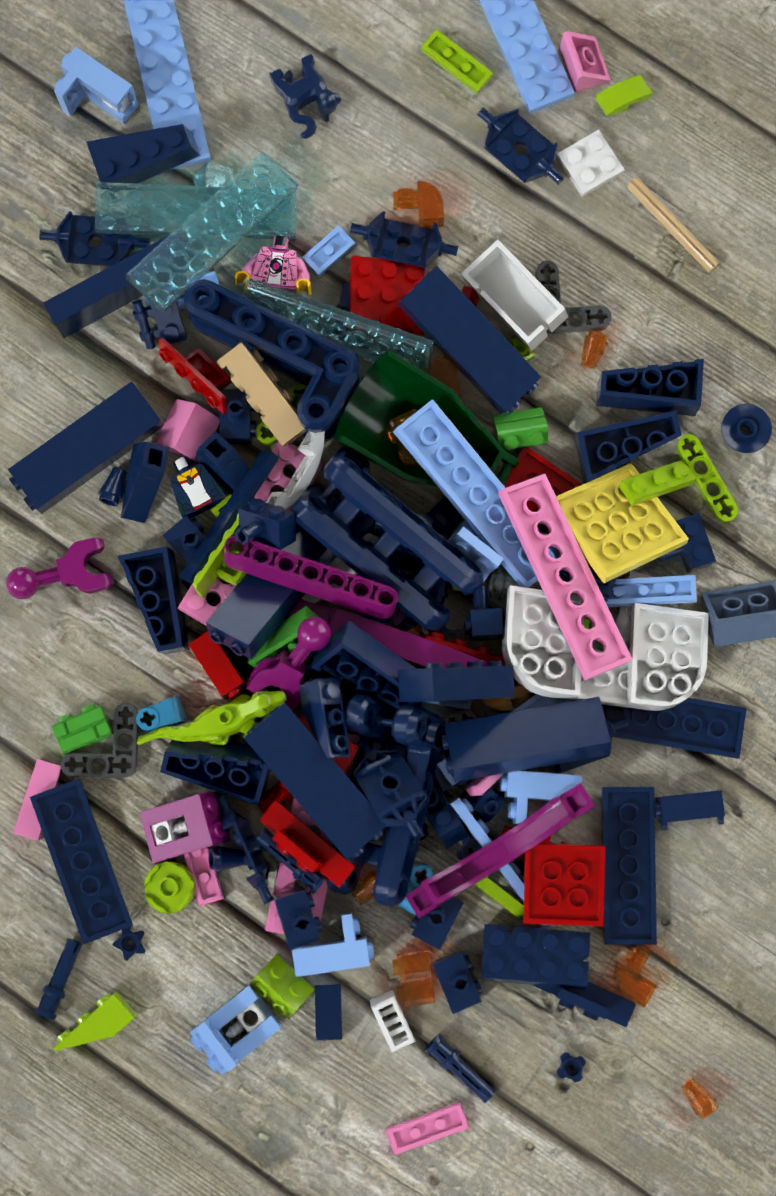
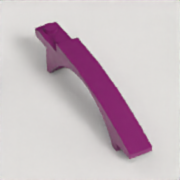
M303 599L297 603L285 618H289L307 606L328 623L331 635L348 621H351L402 659L426 668V663H442V668H447L446 663L462 662L463 667H467V662L483 661L385 624ZM483 661V667H487L485 661Z
M579 783L559 797L549 801L529 818L496 840L421 882L422 885L405 897L420 919L518 858L596 805L582 783Z

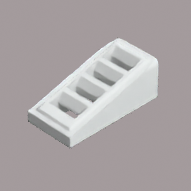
M393 990L370 1000L372 1011L391 1052L416 1042ZM396 1011V1015L385 1020L383 1019L384 1016ZM401 1021V1025L388 1030L387 1027ZM403 1031L406 1032V1035H403L395 1040H392L391 1038L392 1036L399 1034Z

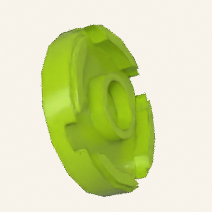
M166 861L157 864L148 872L144 880L145 897L152 908L161 913L169 914L184 910L192 902L195 895L196 883L193 874L185 865L179 862Z

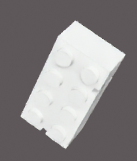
M496 240L461 273L465 283L475 290L483 302L531 351L548 337L546 332L548 329L553 332L568 318L566 309L499 240Z

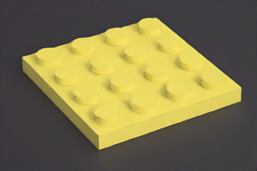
M632 463L556 496L584 557L603 583L687 544L689 540L658 497L633 506L630 504L619 485L622 480L639 475V472Z

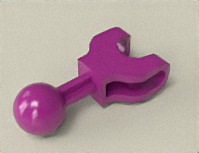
M96 537L74 542L63 558L56 559L57 567L38 572H34L27 567L13 569L6 578L8 592L14 598L28 599L37 592L38 587L60 581L64 588L74 586L88 594L111 588L114 585V580L109 574H91L86 570L88 559L104 550V540Z
M318 617L307 618L299 625L297 631L299 642L291 653L283 650L278 656L267 657L257 663L248 678L247 689L256 693L266 686L273 685L285 692L287 698L285 704L291 711L301 701L299 686L304 684L306 663L304 660L311 651L325 648L331 639L330 626L325 620Z

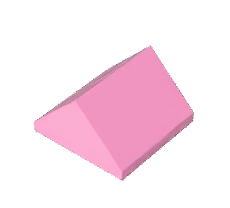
M569 31L563 33L560 52L574 92H580L610 82L611 80L596 37Z
M176 399L155 444L169 447V451L200 464L195 459L198 447L215 431L217 432L220 418L197 403Z

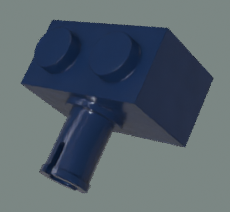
M219 389L226 397L228 411L225 414L220 412V436L229 444H252V436H256V421H252V412L256 411L248 403L245 397L247 394L241 392L240 389Z
M261 499L250 500L249 503L238 508L239 529L236 530L235 536L239 543L245 545L253 540L282 550L296 541L295 512L286 510L282 506L265 503Z
M699 513L676 520L677 524L689 538L687 544L657 558L659 562H663L664 560L681 556L687 573L711 566L716 562Z
M185 516L168 530L163 537L180 557L188 563L204 539V535L201 533L204 528L195 518L190 521Z
M480 586L473 593L474 610H470L468 617H465L464 633L469 635L470 641L499 640L504 634L502 608L490 609L488 586Z
M300 886L273 895L290 950L320 941L318 933L323 930L319 917H313L311 907L315 906L311 891L306 892L304 887Z
M454 897L420 919L415 915L409 926L413 929L411 934L440 950L464 902Z
M458 951L432 962L452 1014L482 1002L480 995L484 994L479 980L473 981L470 970L474 968L468 954L463 956L462 952Z

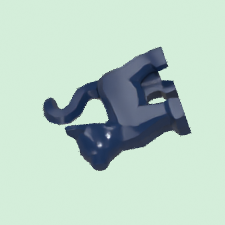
M312 54L301 58L303 77L293 82L291 70L287 71L285 75L280 68L269 73L276 92L284 100L289 117L293 122L307 126V129L300 134V137L303 139L312 137L316 132L317 126L311 117L300 115L299 110L309 103L317 101L320 113L324 120L329 122V115L336 110L337 105L341 102L340 95L327 89L323 77L314 69L315 61Z

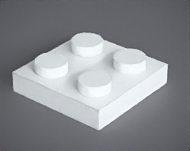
M599 130L557 153L556 156L581 197L620 176L625 170Z

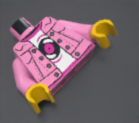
M274 236L273 248L261 247L260 252L254 254L242 270L235 274L234 286H237L238 283H244V289L247 290L250 281L253 292L294 297L300 296L301 291H308V295L312 294L308 269L304 261L297 257L295 250L287 249L289 239L285 236Z

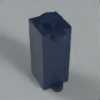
M722 790L656 797V803H654L655 818H659L662 831L668 830L667 822L717 817L718 825L724 824L725 812Z

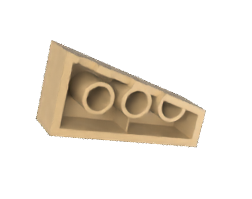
M240 343L217 360V363L222 369L226 368L232 374L230 376L231 381L241 392L247 394L245 397L248 403L257 413H261L262 421L280 444L286 447L307 431L300 424L297 410L291 404L294 399L286 388L281 390L276 382L279 381V378L271 368L266 370L261 362L264 358L256 348L251 350L250 347Z

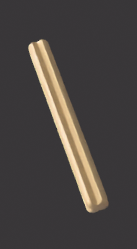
M638 177L633 178L628 183L627 188L707 272L713 271L718 266V260Z

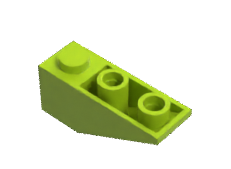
M118 992L112 996L107 993L96 1003L99 1007L92 1014L87 1011L76 1021L79 1025L72 1032L67 1029L56 1038L59 1043L53 1049L59 1051L113 1037L138 1015Z

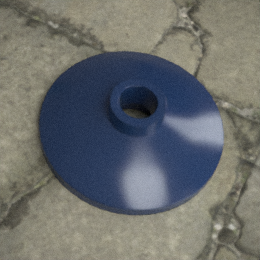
M740 404L731 408L726 413L722 421L721 431L725 442L733 450L740 453H754L762 449L770 440L772 424L767 413L760 407L752 404ZM741 427L748 428L749 434H743Z

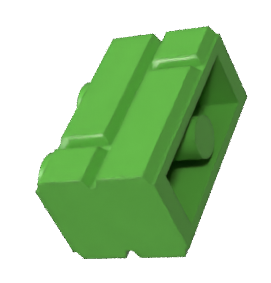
M542 407L492 415L494 437L504 450L548 443V425Z
M95 703L81 708L82 713L72 717L71 714H67L57 719L58 723L53 725L52 728L64 755L74 753L113 736V729L102 706L96 707Z

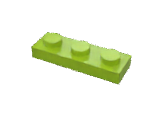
M437 29L421 46V52L477 95L493 77L492 71Z
M680 460L624 479L619 487L633 506L693 485L697 478L686 462Z

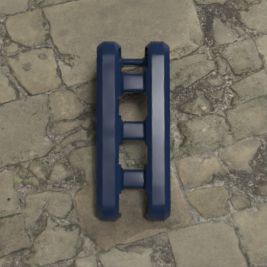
M206 279L192 282L185 290L184 304L189 312L194 328L232 349L240 343L250 347L251 350L256 348L264 358L261 362L262 364L306 385L307 388L297 407L298 420L302 427L307 430L302 435L305 438L308 431L314 433L325 431L324 443L330 441L335 435L339 419L351 395L360 382L359 361L356 355L349 349L219 284Z
M341 447L324 467V477L331 482L327 489L322 488L320 484L310 485L292 505V512L296 513V522L361 577L395 589L398 594L396 606L428 632L441 631L450 621V611L432 596L430 590L442 578L462 591L464 595L473 594L483 584L482 571L462 552L369 475L370 462L367 458L349 447ZM337 488L345 497L339 505L338 499L332 496ZM361 511L365 514L368 513L385 530L374 544L370 541L367 542L350 525ZM401 544L405 548L411 549L423 559L422 562L425 564L414 578L410 574H405L392 563L393 560L390 558Z
M364 694L352 696L344 707L346 728L351 733L359 735L361 741L366 738L372 750H399L427 795V804L417 817V823L422 830L443 746L441 735L445 734L444 721L438 714L420 706L404 704L395 710L392 705L373 696ZM359 748L355 755L349 779L366 798L357 781L352 779L354 770L364 758ZM388 826L386 838L382 846L368 842L364 845L366 849L355 859L352 856L348 859L355 865V869L340 888L328 878L325 880L326 884L332 892L343 895L349 894L356 889L355 887L364 863L377 866L374 893H372L373 897L380 905L391 908L402 903L408 891L420 841L419 836L418 839H414L408 827ZM333 844L332 847H334L338 852H340L338 848Z

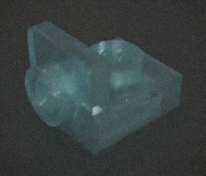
M206 162L194 175L196 194L202 195L206 190L230 195L233 192V168Z

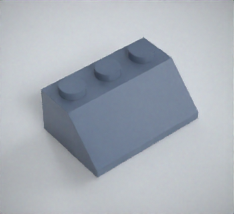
M775 580L701 592L703 610L705 613H709L708 633L714 647L776 638Z

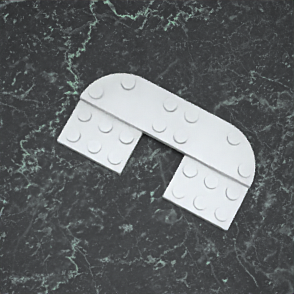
M510 585L507 590L502 653L506 666H513L514 678L518 683L535 694L573 701L600 697L601 704L652 711L666 710L675 707L689 698L699 688L704 679L707 668L709 613L634 603L631 612L630 655L632 661L585 681L543 590ZM571 594V602L577 606L581 605V598L576 594ZM584 617L581 618V624H582L583 627H584Z

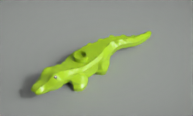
M259 691L254 693L252 697L242 694L231 703L219 707L211 705L190 723L153 730L139 737L136 744L142 745L155 739L167 738L182 742L202 741L226 745L231 735L238 732H248L257 724L255 721L256 717L268 715L280 703H285L287 698L283 691Z

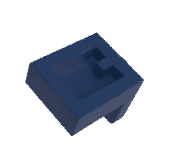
M491 788L483 795L470 796L466 790L460 795L462 799L466 798L473 809L487 822L491 821L505 805V802Z

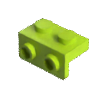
M278 954L250 982L254 987V991L259 996L266 998L273 1005L274 1010L286 1018L291 1017L315 990L301 976L296 977L295 970Z

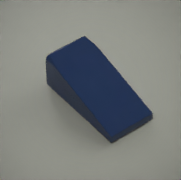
M446 496L426 514L434 517L432 528L441 536L462 517Z
M341 984L315 985L316 1040L318 1041L341 1040L343 1038Z

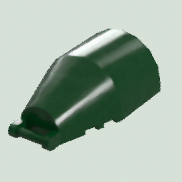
M390 350L379 356L363 376L351 395L335 431L334 439L402 480L438 487L393 433L398 426L433 399L493 473L500 461L504 463L497 476L503 486L513 468H517L520 462L516 457L506 452L490 432L474 417V413L467 409L453 389Z

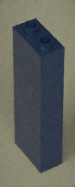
M175 231L44 301L43 304L59 332L65 338L194 269L192 259L195 258L192 252L193 249L186 236L181 238L178 231Z
M438 266L434 267L397 303L403 312L500 414L507 411L512 413L521 404L519 399L525 393L527 396L530 395L539 386L536 382L541 376Z
M131 381L10 467L8 471L12 477L9 480L17 491L22 489L27 495L24 501L32 511L37 509L43 514L131 451L133 444L141 443L163 427V423Z
M297 522L296 541L282 549L283 551L327 566L336 557L335 554ZM259 559L258 562H265V560ZM282 567V568H280V569H282V570H284V571H289V570H290V569L287 568V567ZM246 574L206 621L209 637L216 644H224L239 656L244 655L252 660L306 593ZM305 576L308 579H315L313 576Z
M600 697L444 724L446 734L441 735L443 750L448 749L450 757H445L448 773L453 772L455 782L605 756L611 753V740Z
M284 702L280 703L243 735L247 743L347 860L351 856L353 859L358 857L366 849L364 847L366 843L371 839L376 841L386 832L385 827L380 826V820L368 800L334 760L327 758L318 741Z

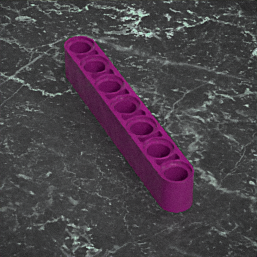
M231 536L225 541L223 559L224 563L232 569L380 619H388L395 612L398 594L395 589L253 540L243 545V543L241 544L237 541L236 536ZM231 551H239L241 553L233 554ZM256 559H263L265 562H258ZM282 567H287V568H289L290 570H289V571H284V570H282V569H280V568H282ZM305 576H313L315 579H308ZM330 584H337L340 587L334 588ZM360 592L365 596H358L355 593ZM380 601H387L390 604L385 605L382 604Z

